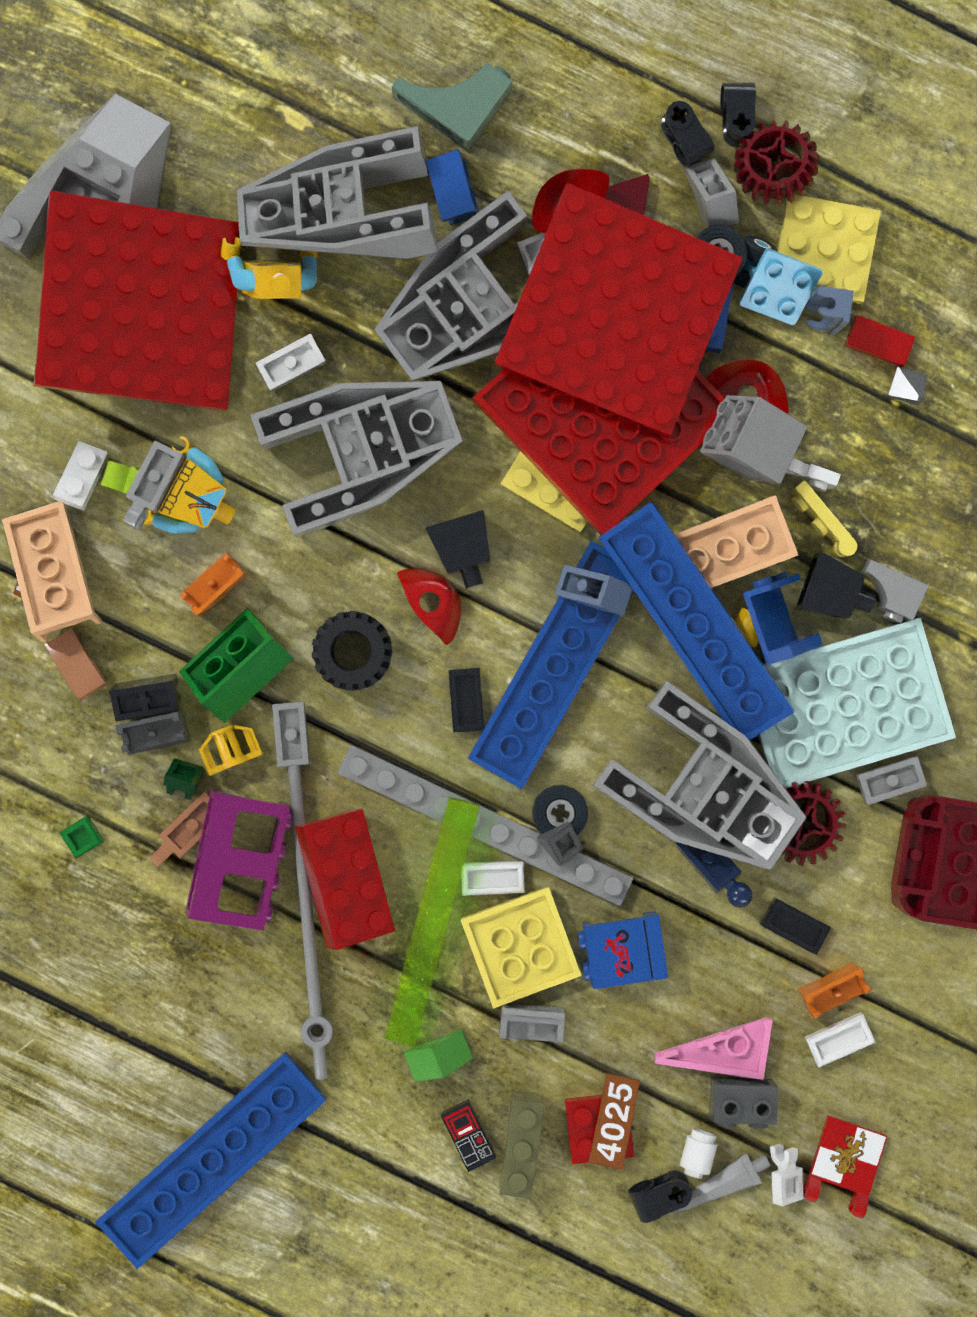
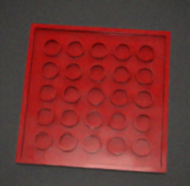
M566 183L494 364L669 437L673 432L743 257Z
M50 190L34 386L222 411L228 410L237 288L232 283L227 260L221 256L223 238H226V242L234 245L235 237L240 238L239 222Z
M503 369L474 395L472 401L580 515L602 535L617 525L703 443L706 432L712 427L717 417L718 406L725 398L697 370L673 432L669 437L507 369Z

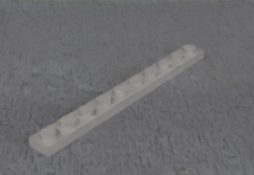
M352 744L337 772L352 781L618 906H621L633 881L632 876L581 852H578L562 866H558L539 843L537 837L541 833Z

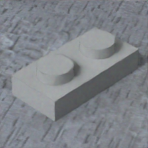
M912 756L855 774L866 805L927 786L918 756Z

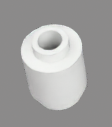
M692 1128L691 1135H687L679 1164L685 1168L684 1173L698 1179H702L703 1174L710 1175L718 1146L715 1143L717 1137L715 1134Z

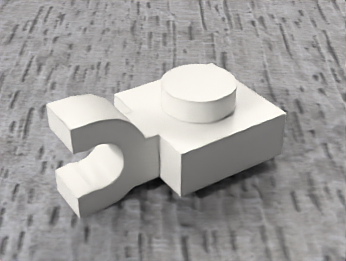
M779 1143L770 1146L771 1158L778 1166V1170L772 1172L773 1204L785 1206L802 1200V1168L796 1166L798 1149L792 1147L784 1150L783 1145Z

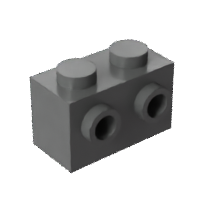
M710 1077L709 1115L718 1126L734 1128L736 1124H749L751 1128L766 1129L768 1125H777L778 1086L773 1079Z

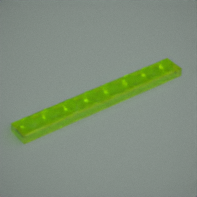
M449 796L385 1039L415 1047L480 804Z

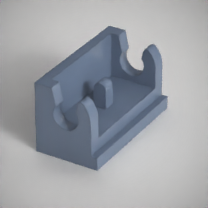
M818 286L811 294L805 309L818 311L822 316V320L819 322L808 320L806 325L812 329L830 331V335H836L850 322L854 291Z

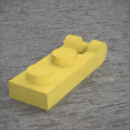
M805 480L789 491L793 495L791 501L795 507L802 513L806 511L813 519L811 525L815 531L822 537L826 535L833 543L832 552L836 557L844 558L853 555L857 551L855 539Z

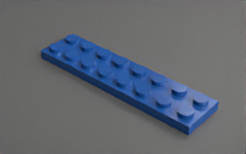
M653 501L599 536V540L723 721L745 735L748 740H751L795 713L786 696Z
M591 540L576 568L612 576L629 584L607 550ZM632 589L630 598H631V596H632L633 593H634V589ZM559 596L467 759L523 789L621 615L599 610Z
M285 1051L105 1211L95 1223L135 1268L138 1269L321 1106L327 1097Z

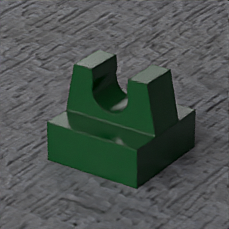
M174 758L164 777L163 785L166 786V793L173 795L175 789L185 792L184 799L191 800L203 776L204 767Z

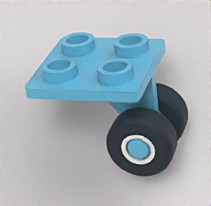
M753 235L746 236L744 238L747 250L745 266L734 278V283L745 289L739 299L740 306L787 324L795 325L823 274L822 269L778 252L777 248L765 239Z

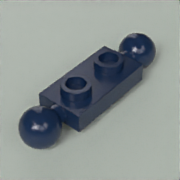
M676 843L677 849L716 894L726 888L728 890V901L738 908L745 907L751 902L752 890L747 884L736 882L735 879L741 875L742 871L730 858L682 843Z

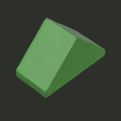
M462 1028L404 1051L415 1082L444 1078L473 1059Z

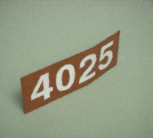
M606 1073L588 1163L623 1169L640 1080Z

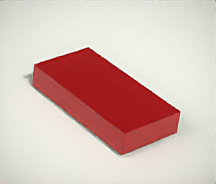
M856 315L844 346L893 365L904 367L915 336Z

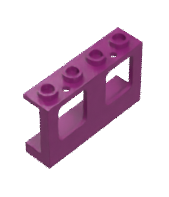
M211 789L185 908V914L188 919L264 931L265 922H270L273 912V904L270 903L271 893L277 890L279 884V873L276 872L278 860H283L286 851V842H282L284 832L290 829L292 823V811H289V805L285 802L274 803L230 795L224 791ZM246 811L276 817L269 853L232 847L231 840L236 816L239 812ZM235 874L263 879L256 915L223 911L218 908L220 891L225 875Z

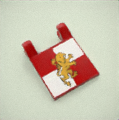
M827 1115L809 1175L803 1185V1196L805 1199L816 1202L820 1194L821 1181L855 1192L850 1200L848 1210L855 1217L864 1218L867 1212L869 1194L887 1135Z

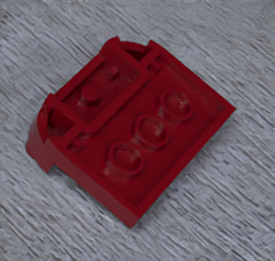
M933 794L913 798L909 801L902 818L891 881V901L901 912L924 922L977 930V802Z

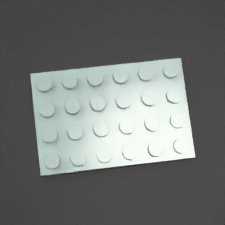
M921 618L814 648L780 662L769 665L764 663V666L795 711V713L758 735L766 764L785 788L792 787V782H797L799 785L804 783V781H812L956 738Z

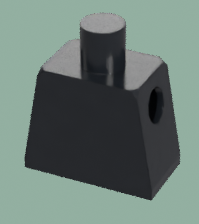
M481 510L426 527L427 534L447 574L451 575L461 572L466 589L483 584L479 566L490 563L484 511Z
M819 552L813 556L795 610L846 619L852 616L854 608L870 613L875 604L876 595L861 590L865 579L864 575L831 556Z

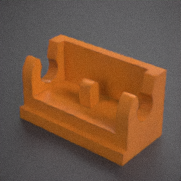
M226 552L179 596L191 606V610L196 616L203 617L249 575Z
M852 962L798 989V992L811 1018L817 1019L821 1014L863 993L871 992V988L863 979L865 975L862 969Z

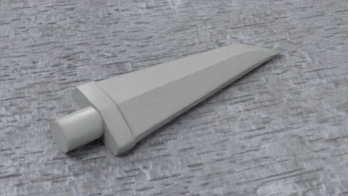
M743 1154L740 1158L691 1190L692 1197L689 1204L684 1208L676 1210L674 1214L760 1184L762 1181L758 1173L771 1167L766 1155L751 1162L748 1154Z

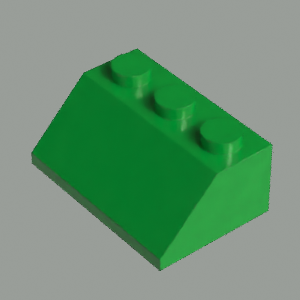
M246 608L192 658L179 673L200 703L225 723L274 676L282 671L293 658L263 623Z

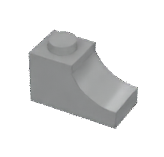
M712 158L685 167L686 178L692 188L699 216L705 226L708 228L716 225L730 226L739 223L736 191L716 159Z
M873 560L865 561L859 573L864 575L877 590L879 596L877 609L885 612L884 617L899 624L903 620H914L928 585Z

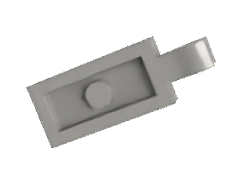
M154 441L125 496L133 502L123 521L140 530L145 522L147 510L157 513L185 459L183 454Z

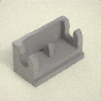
M520 1003L502 1005L499 1038L563 1043L564 1007Z

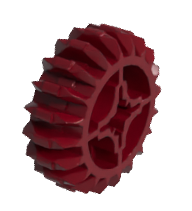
M773 119L769 128L760 123L758 126L759 132L752 131L748 135V139L741 138L739 142L740 149L735 151L736 161L733 166L734 172L737 173L736 181L738 184H743L742 191L744 194L752 192V199L754 201L762 196L765 205L770 202V199H776V204L779 206L782 203V198L786 197L792 203L794 193L803 197L805 186L811 187L814 181L813 176L818 174L819 154L816 152L817 144L815 141H810L808 131L800 134L801 127L799 124L790 129L787 120L782 126H777L776 121ZM785 147L794 150L800 158H795V154L788 153ZM780 154L779 164H775L774 171L772 172L773 162L777 161ZM752 167L757 168V171L765 173L767 180L758 176Z
M804 781L801 784V789H799L797 782H792L791 792H788L793 800L808 798L806 804L802 803L800 809L807 817L805 820L809 824L816 826V828L802 827L803 830L800 831V826L781 855L785 853L784 860L788 863H791L796 856V862L800 866L804 865L807 856L809 863L814 865L817 862L816 854L821 859L826 860L828 859L825 851L826 848L833 852L837 851V847L832 844L833 840H844L842 835L837 834V829H846V824L837 822V819L844 817L845 811H834L841 802L839 799L829 801L833 794L829 789L821 794V784L815 783L811 789L810 782ZM817 802L825 812L826 827L820 825L816 820L817 808L815 806ZM810 834L822 836L815 844L799 848L800 843H804Z

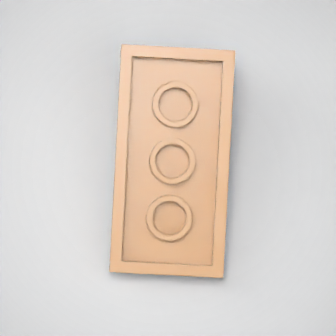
M776 495L675 534L711 588L799 555Z
M58 501L2 519L31 634L40 642H44L47 640L49 633L87 620H91L95 624L102 623L101 618L94 611L66 504Z

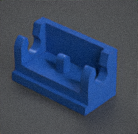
M459 149L427 159L426 163L441 220L443 222L449 221V224L452 225L467 221L479 212L465 157Z

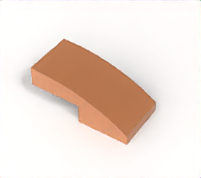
M73 628L68 629L45 644L55 664L78 700L82 701L108 685L95 660L89 656L78 633Z

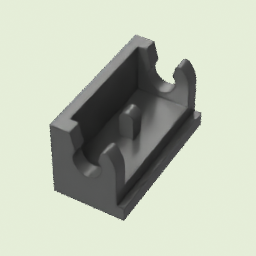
M184 711L115 725L117 734L121 735L123 740L121 750L123 753L127 752L128 755L190 742Z

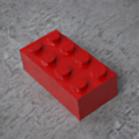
M351 809L294 826L326 947L336 951L395 932L363 809Z

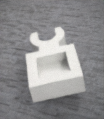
M794 458L786 471V474L801 477V480L809 482L808 484L812 489L822 492L836 487L841 476L839 473L813 464L808 465Z

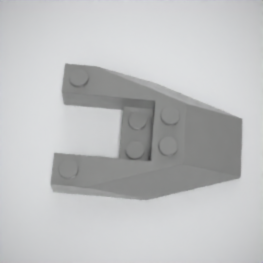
M114 94L41 164L6 207L0 218V244L30 260L46 230L50 190L158 209L171 123Z
M418 126L324 146L238 189L239 233L242 246L405 259L437 253L436 230L427 203L366 215L364 189L429 176L426 150Z
M509 191L505 192L437 243L438 252L427 254L375 327V332L412 381L498 354L518 302L514 304L481 259L526 226L527 215Z
M441 381L339 383L250 415L260 444L265 450L321 430L324 431L342 484L282 505L292 534L296 538L327 528L384 504L462 443L461 435Z
M668 681L664 682L645 709L698 746L665 795L613 759L608 761L592 786L672 841L771 870L807 817L745 735Z

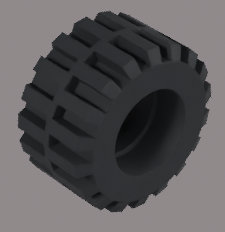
M357 611L337 613L336 616L325 620L322 627H319L316 631L317 635L312 642V659L315 661L317 672L322 675L326 682H329L334 687L345 690L364 689L374 685L389 669L393 654L390 636L384 626L370 615ZM349 632L362 634L371 646L369 661L363 667L356 670L342 667L334 656L335 643L342 635Z

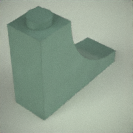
M486 63L474 76L454 86L427 88L412 84L398 77L391 87L394 99L469 151L512 92V80L509 73L502 67L495 66L494 68L489 63Z

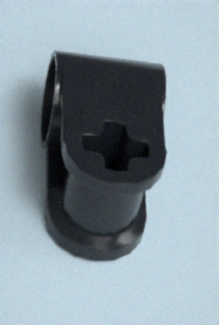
M754 82L722 83L720 107L722 112L723 138L732 147H739L741 138L748 139V135L755 128L756 86Z
M684 101L673 102L661 120V128L672 145L679 162L684 167H688L713 152L714 144L710 135L695 115L692 107ZM672 117L675 119L681 118L683 121L682 123L679 120L674 122Z
M677 1170L669 1171L650 1180L641 1181L628 1190L639 1220L642 1223L655 1221L663 1215L686 1207L692 1197L688 1178L684 1173ZM677 1186L680 1192L675 1193L672 1187Z

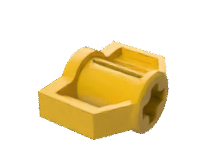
M234 724L209 733L207 739L198 749L208 776L262 755L253 729ZM233 729L242 731L250 753L243 755ZM211 738H213L223 764L218 766L215 765L207 746Z

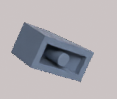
M564 565L555 595L599 610L624 616L633 588L630 584L612 576Z

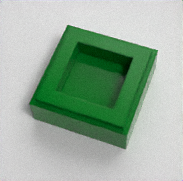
M89 815L59 832L75 859L105 842Z

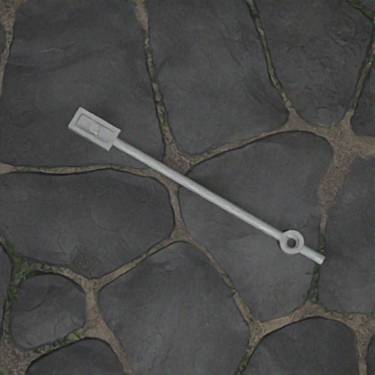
M304 701L272 704L277 767L288 766L310 1014V1017L305 1020L302 1026L301 1036L303 1041L313 1048L315 1079L321 1080L328 1078L325 1045L332 1038L333 1024L328 1017L322 1015L312 893L294 827L305 823L300 765L310 764ZM320 1025L323 1027L324 1032L317 1035L313 1032L312 1027Z

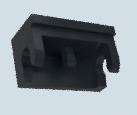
M177 673L114 684L109 693L115 722L179 711L178 706L181 703V695L177 694Z

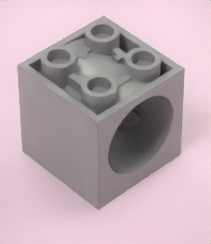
M726 395V398L718 406L717 417L712 427L703 438L704 444L700 453L747 480L781 484L808 426L761 397Z

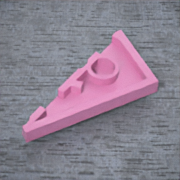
M764 1017L656 1052L654 1062L655 1064L764 1080L773 1020L770 1017Z

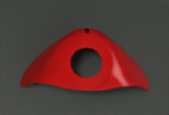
M577 168L565 170L551 177L540 188L535 199L532 211L534 229L546 234L566 183L605 199L610 183L609 176L603 171Z
M754 359L736 360L714 369L708 376L709 382L724 398H726V395L738 396V390L741 386L751 385L756 389L757 397H761L787 414L789 412L785 386L779 374L762 361Z
M404 569L397 572L407 600L415 614L445 645L450 644L458 630L461 617V600L455 586L445 576L430 570ZM426 592H433L440 599L439 607L433 612L424 611L420 606V598Z

